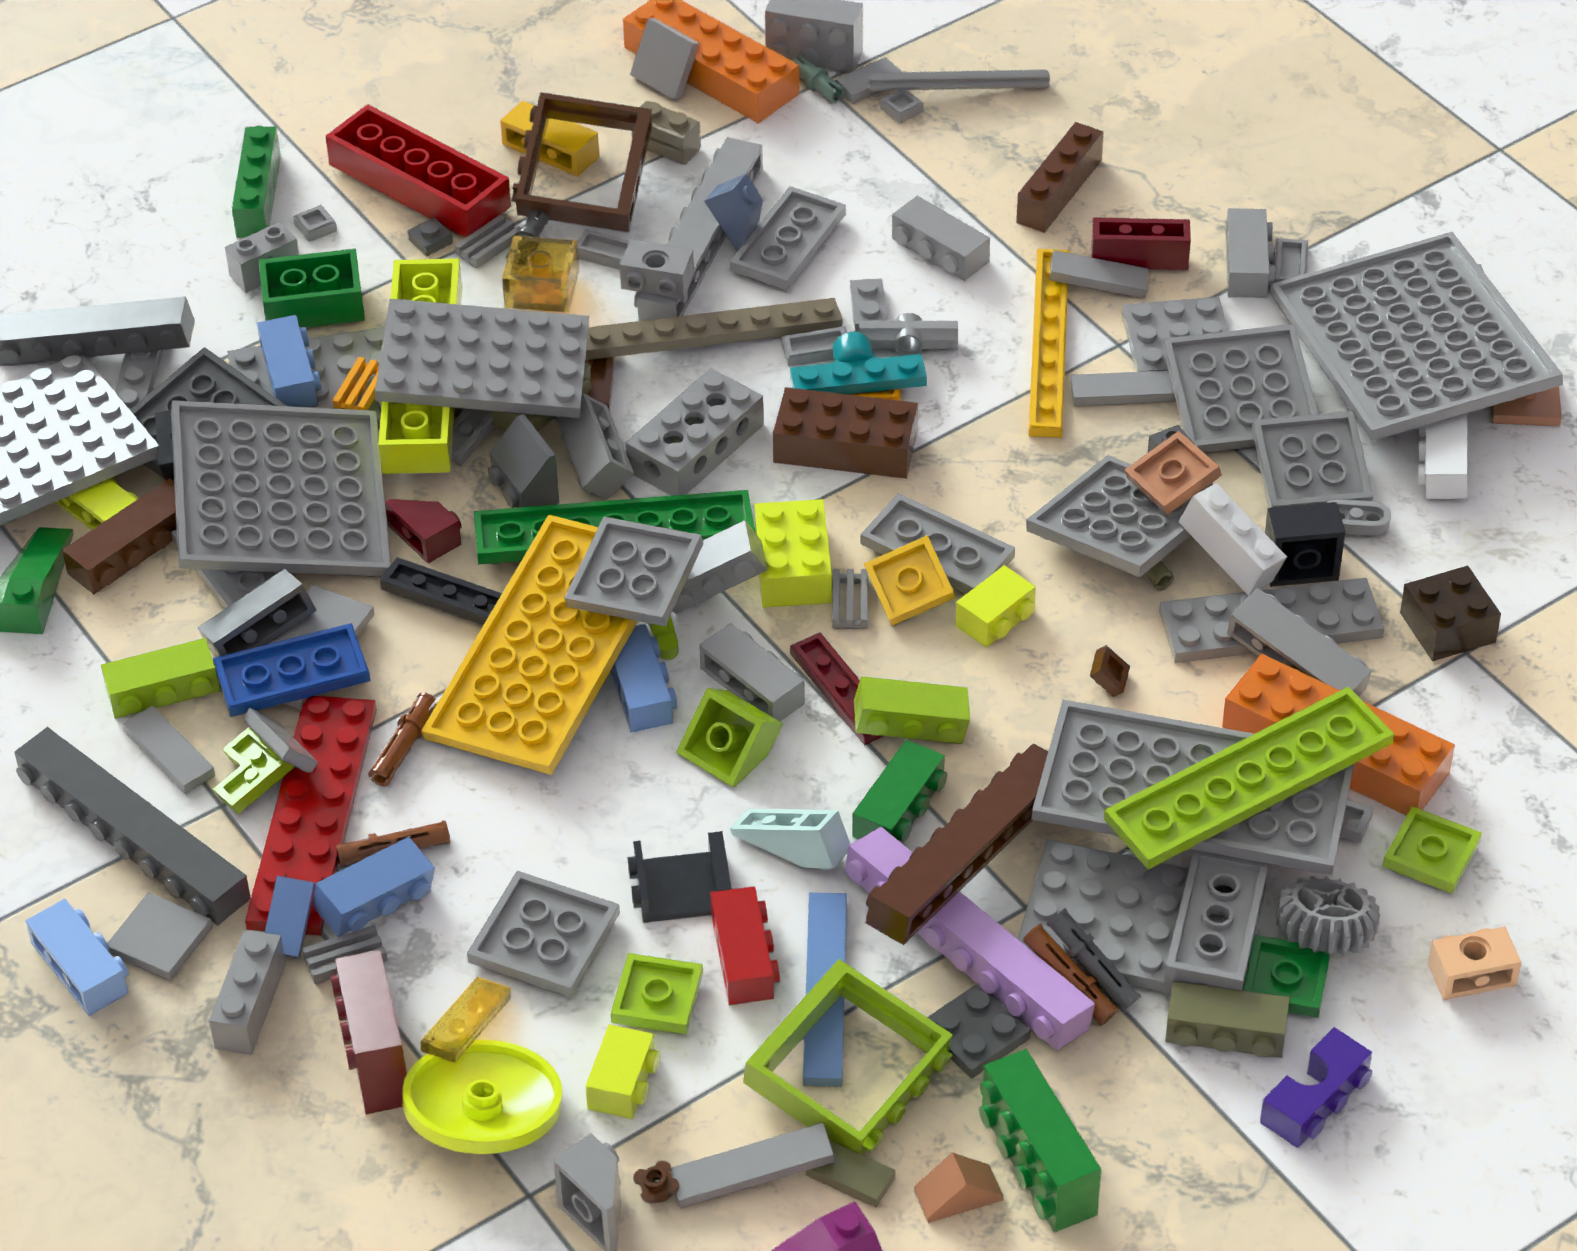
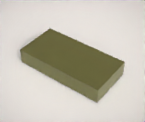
M829 1140L835 1162L807 1170L806 1176L877 1208L895 1179V1169Z

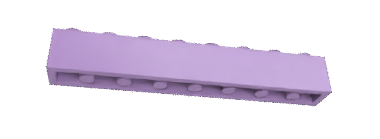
M880 827L849 845L845 873L852 881L858 883L870 893L875 886L881 887L888 880L895 867H902L909 860L912 852L884 828ZM960 891L917 932L932 948L938 950L958 970L963 971L974 982L979 983L983 991L987 994H993L1006 1006L1011 1015L1018 1017L1040 1039L1046 1041L1056 1051L1089 1030L1095 1003Z

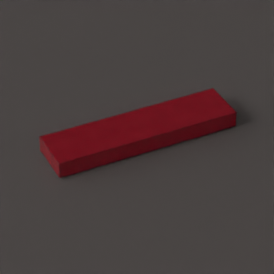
M821 632L790 645V655L864 746L884 737L882 735L856 733L854 698L860 679Z

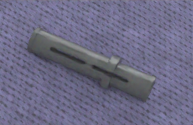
M1066 908L1046 924L1068 947L1069 951L1067 953L1071 958L1075 956L1097 980V983L1119 1006L1122 1013L1141 997L1093 942L1095 937L1091 933L1087 935L1070 916Z

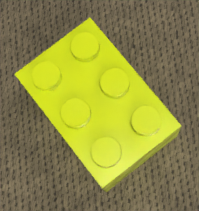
M824 500L754 503L755 533L762 540L767 571L759 574L762 608L832 603V572Z

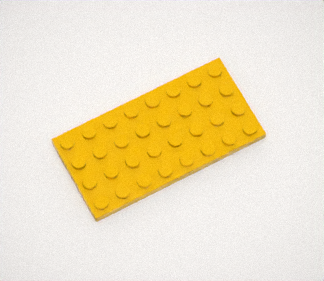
M552 515L547 516L423 727L422 734L425 740L549 775L553 774L638 622L636 620L570 608L566 605L564 597L598 527Z

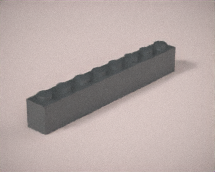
M46 727L14 751L18 766L16 772L23 783L28 786L33 785L39 789L49 803H57L64 808L73 821L76 823L81 821L89 827L92 834L98 840H106L114 846L117 853L123 859H131L139 865L142 872L148 878H156L164 884L167 891L174 898L178 899L181 897L189 903L194 912L210 918L218 926L251 899L247 875L49 727Z

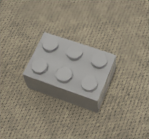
M769 0L765 9L766 47L791 61L794 58L797 59L798 55H803L817 68L822 67L827 70L850 73L856 70L863 53V3L846 0Z

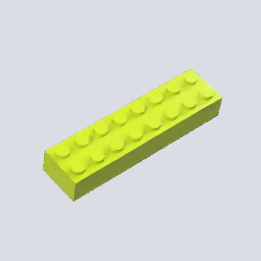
M394 260L390 299L461 305L462 279L460 260ZM382 401L378 442L382 474L451 472L455 408Z

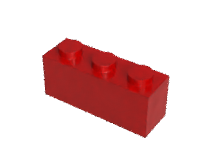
M755 886L710 892L711 917L728 1006L774 999V983H780L778 961H770L769 953H774L771 930L764 931L763 923H768L765 900L758 901Z

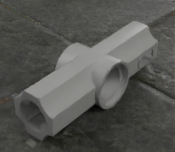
M903 313L895 321H859V332L870 339L873 349H895L902 356L919 354L922 349H958V321H923L920 316L914 313Z

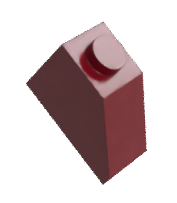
M389 499L385 501L388 527L426 563L429 564L462 545L460 535L462 524L455 512L448 511L439 502Z

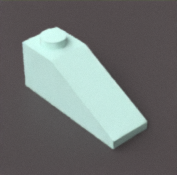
M748 809L730 828L733 836L802 868L833 869L840 864L842 858L848 853L850 845L838 810Z

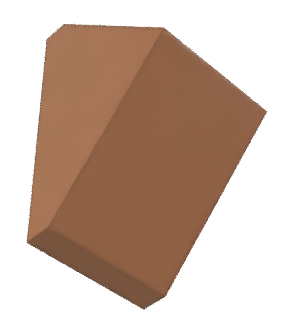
M953 1152L914 1186V1193L927 1223L1003 1201L1004 1197L989 1164Z

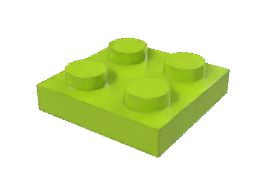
M1412 806L1384 856L1382 867L1453 894L1480 844L1482 832Z
M628 953L610 1013L611 1023L687 1035L703 977V964Z

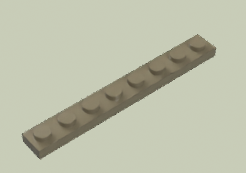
M835 298L593 326L589 327L586 360L781 337L842 327L843 318Z

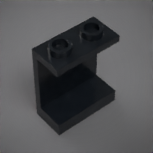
M723 831L708 833L709 852L643 859L641 840L633 841L634 856L627 857L629 879H637V886H631L634 909L641 908L643 923L711 915L710 892L732 889Z

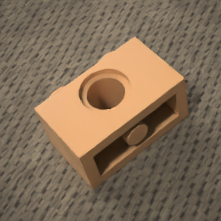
M1504 926L1494 929L1485 928L1474 933L1445 936L1438 940H1433L1428 966L1443 1000L1517 986L1521 960Z

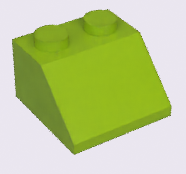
M707 688L676 753L728 785L736 787L769 755L783 723L728 690Z

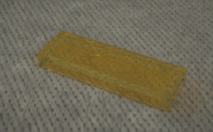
M476 977L421 1039V1051L456 1063L511 999V988Z

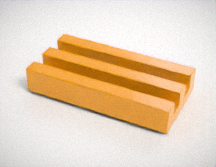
M357 358L332 400L333 409H369L375 399L379 369L376 360L371 359L369 363H365V358ZM372 374H375V377L373 378L372 382L370 383L357 406H355L354 404L356 403L359 396H362L363 392L366 389V384L368 383Z

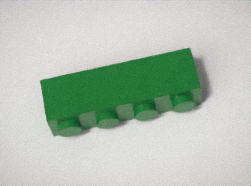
M277 126L245 127L232 203L236 238H245L270 226L281 157Z

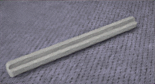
M1048 70L870 73L868 76V87L871 91L1047 88L1050 83Z

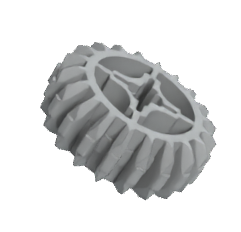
M1311 876L1309 880L1299 878L1296 883H1288L1286 889L1281 890L1275 914L1277 918L1276 924L1280 926V933L1286 935L1289 942H1298L1301 949L1308 947L1313 949L1314 953L1322 951L1326 952L1329 956L1335 952L1344 956L1347 951L1358 953L1360 948H1368L1370 942L1374 941L1375 934L1378 933L1380 920L1379 906L1376 904V898L1368 895L1366 889H1357L1355 883L1347 884L1342 882L1341 878L1332 880L1327 876L1324 879H1318L1314 876Z

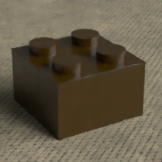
M1468 565L1404 584L1400 614L1432 662L1496 643L1501 612Z

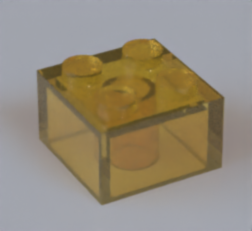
M513 236L502 277L505 308L569 313L580 270L578 241Z

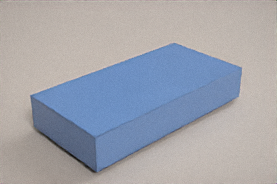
M277 876L265 933L281 935L284 956L300 959L316 884L314 882Z

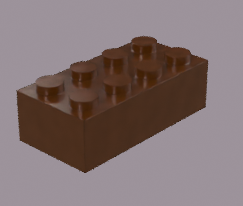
M785 387L773 430V463L907 479L918 433V403Z

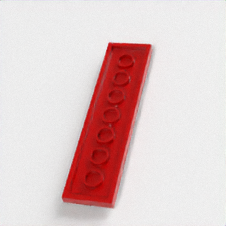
M311 696L302 705L294 738L318 763L312 773H307L294 766L282 779L245 918L247 930L265 931L277 876L314 882L316 884L337 873L339 861L336 845L344 844L377 711L375 700ZM312 905L305 934L321 936L325 921Z

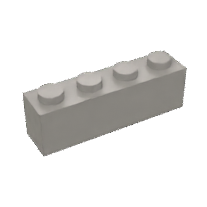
M1257 587L1231 614L1227 633L1256 655L1260 656L1262 653L1338 690L1349 686L1358 697L1367 688L1372 670L1360 658L1351 656L1340 648L1334 639L1327 635H1322L1311 627L1304 617L1295 615L1285 608L1275 596L1266 594Z

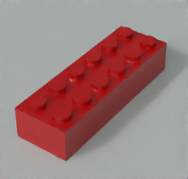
M369 104L365 105L325 136L330 166L430 219L436 218L444 227L465 238L511 207L509 177Z

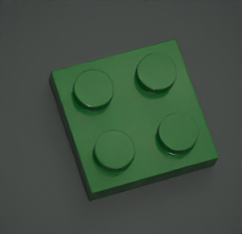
M1255 935L1243 991L1289 997L1288 1013L1319 1018L1330 956L1322 951L1314 953L1313 949L1308 947L1301 949L1298 942L1291 943L1287 940Z

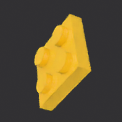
M928 535L864 563L891 626L956 598Z

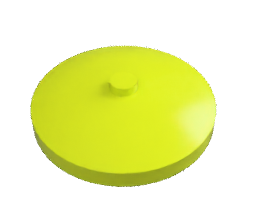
M468 1040L435 1049L423 1056L411 1067L403 1084V1110L414 1130L436 1145L463 1153L493 1154L527 1146L544 1136L554 1126L562 1107L561 1080L551 1064L527 1048L502 1041Z

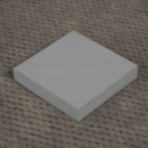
M648 18L630 75L673 100H681L700 43L656 18Z
M148 892L108 941L109 953L114 957L119 956L123 961L171 981L212 929V920Z

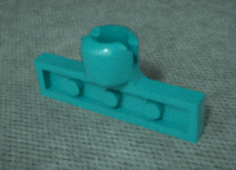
M854 331L842 334L833 343L834 362L790 368L792 388L856 394L927 386V374L922 354L886 358L876 357L873 353L870 339L866 335Z

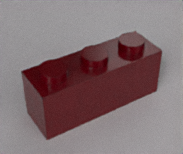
M1093 217L1091 258L1148 269H1189L1191 246L1190 219Z

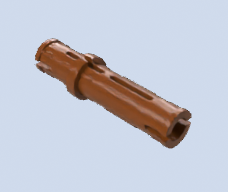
M419 693L410 710L398 720L396 732L380 754L377 762L368 772V776L372 777L371 781L383 787L388 786L417 738L419 739L423 736L422 729L438 703L434 702L436 698L431 694Z
M443 820L438 823L381 836L373 833L368 834L367 839L341 845L337 844L336 850L338 851L339 865L341 868L353 865L407 837L419 849L445 843L450 844L447 823Z
M1038 924L1025 935L1023 942L1038 957L1095 1003L1092 1016L1098 1021L1100 1026L1108 1022L1118 1012V1008L1096 986L1097 980L1093 976L1088 977L1048 934L1042 924Z

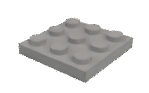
M1219 297L1122 304V317L1136 372L1168 370L1163 350L1164 338L1228 331Z
M1354 411L1253 420L1252 432L1269 508L1326 503L1334 499L1373 500Z
M603 517L564 597L567 607L666 626L704 544L702 536Z
M517 870L468 950V963L572 998L620 914L619 904Z

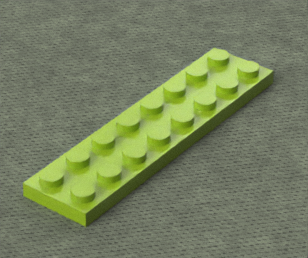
M1348 686L1105 809L1104 820L1147 869H1150L1393 744L1394 733Z

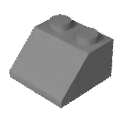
M590 1133L553 1160L558 1207L604 1251H617L621 1211V1180L618 1171L619 1157L609 1143L604 1142L602 1144Z

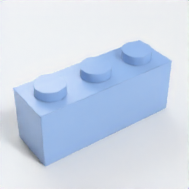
M63 899L25 920L31 944L88 1016L128 994L125 977L129 976L127 967L119 956L114 958L111 956L108 944L101 933L97 932L94 934L90 930L89 921L80 908L74 910L69 902Z

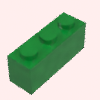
M906 739L853 811L852 837L859 840L882 827L899 842H905L910 835L912 824L916 818L924 816L929 807L931 797L935 792L939 793L946 783L948 774L944 771L945 755Z

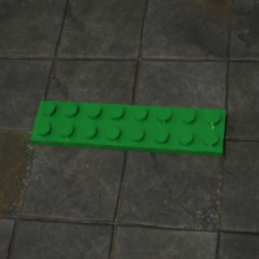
M748 490L474 511L478 565L522 561L548 515L599 527L603 517L699 534L702 536V540L743 521H746L755 532Z

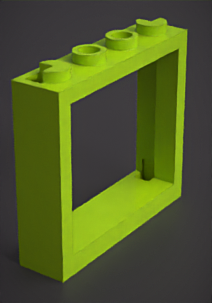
M838 959L746 1061L743 1083L806 1127L823 1123L830 1141L863 1155L867 1150L873 1152L879 1146L884 1137L883 1131L890 1123L896 1125L902 1119L908 1107L906 1104L913 1096L917 1099L921 1097L930 1083L929 1077L935 1070L941 1072L948 1065L952 1058L949 1049L953 1034ZM840 996L927 1053L860 1131L773 1073Z

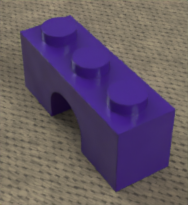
M1333 1027L1310 1051L1307 1074L1317 1080L1319 1084L1303 1085L1286 1075L1263 1099L1260 1123L1296 1148H1299L1308 1138H1316L1323 1129L1325 1120L1332 1113H1340L1345 1107L1349 1095L1356 1088L1358 1090L1364 1088L1372 1076V1070L1370 1069L1372 1051Z

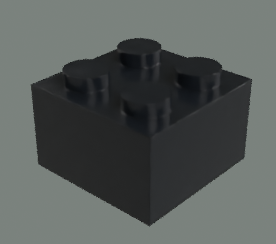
M1337 502L1267 508L1265 534L1287 556L1275 578L1269 583L1270 587L1339 581L1346 532Z

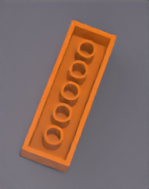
M649 0L623 18L624 48L637 54L648 18H656L700 43L687 83L758 124L800 94L798 64L683 0Z
M1261 653L1225 698L1222 727L1255 734L1340 690ZM1364 702L1394 733L1393 744L1354 764L1350 789L1406 816L1412 806L1423 810L1450 774L1455 744Z

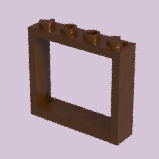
M540 92L538 104L533 105L530 112V122H533L532 129L525 132L524 149H527L525 157L520 156L517 174L520 175L519 184H513L511 202H516L517 215L528 217L531 210L539 209L536 218H539L543 211L547 214L549 220L629 232L652 130V109ZM549 119L634 132L617 208L531 195Z

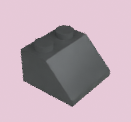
M521 414L516 417L490 451L491 467L488 468L489 478L495 487L499 486L502 489L505 500L511 508L559 504L556 455L527 417Z

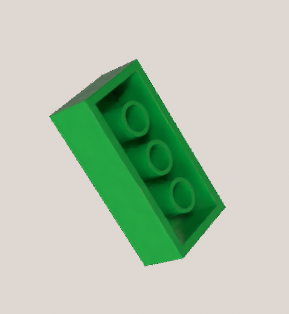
M1027 1048L985 1064L983 1067V1082L980 1083L982 1106L979 1107V1115L981 1121L987 1129L992 1128L997 1136V1145L1000 1153L1005 1159L1010 1158L1015 1166L1016 1178L1023 1189L1028 1188L1033 1196L1034 1207L1040 1219H1047L1055 1233L1097 1216L1102 1169Z

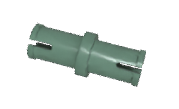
M798 55L797 59L794 58L792 60L799 65V77L806 82L809 89L820 92L833 104L838 102L834 96L839 100L843 98L845 88L830 78L824 68H817L803 55Z

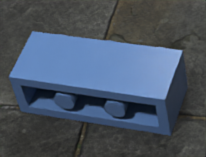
M296 315L257 322L260 346L274 397L287 406L292 407L318 405L316 391L322 390L318 370H311L316 368L312 349H305V347L309 346L306 327L299 328Z
M646 624L635 626L610 670L630 732L673 724L672 710L677 709V698L674 688H667L666 683H669L665 662L659 663L658 661L660 650L656 636L650 637Z
M407 837L317 882L312 907L337 937L350 931L356 932L362 929L369 921L381 915H390L400 905L412 899L418 900L424 897L431 890L435 867L415 843Z

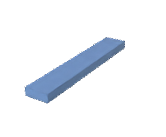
M809 893L806 995L838 959L845 962L847 893ZM842 996L836 1000L804 1036L803 1086L842 1087L844 997Z

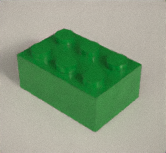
M356 248L259 259L265 321L296 315L299 328L365 321Z

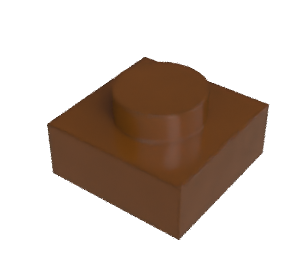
M1105 645L1095 652L1090 677L1110 695L1115 697L1125 690L1130 665Z

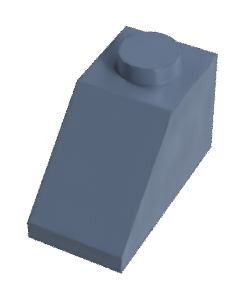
M747 174L717 185L704 201L737 252L757 228L763 204L762 197Z

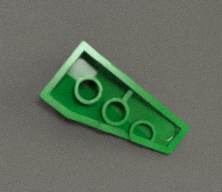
M39 527L1 574L0 632L44 633L65 564L62 550L71 544L74 534L73 529Z

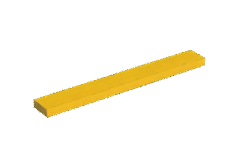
M1037 249L1029 437L1062 438L1068 284L1049 280L1053 250L1069 253V250Z

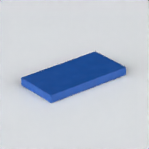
M352 623L213 658L230 717L245 714L249 708L257 711L371 681L370 672Z

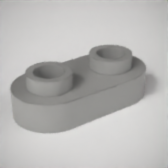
M1334 499L1326 502H1337L1345 534L1377 536L1389 529L1391 511L1380 502Z

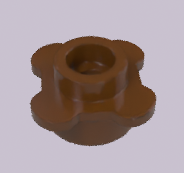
M661 1160L655 1166L649 1167L646 1170L639 1169L634 1173V1183L640 1185L642 1190L641 1198L644 1202H664L678 1190L679 1183L677 1179L671 1176V1165L669 1162ZM655 1179L660 1180L657 1183H652Z

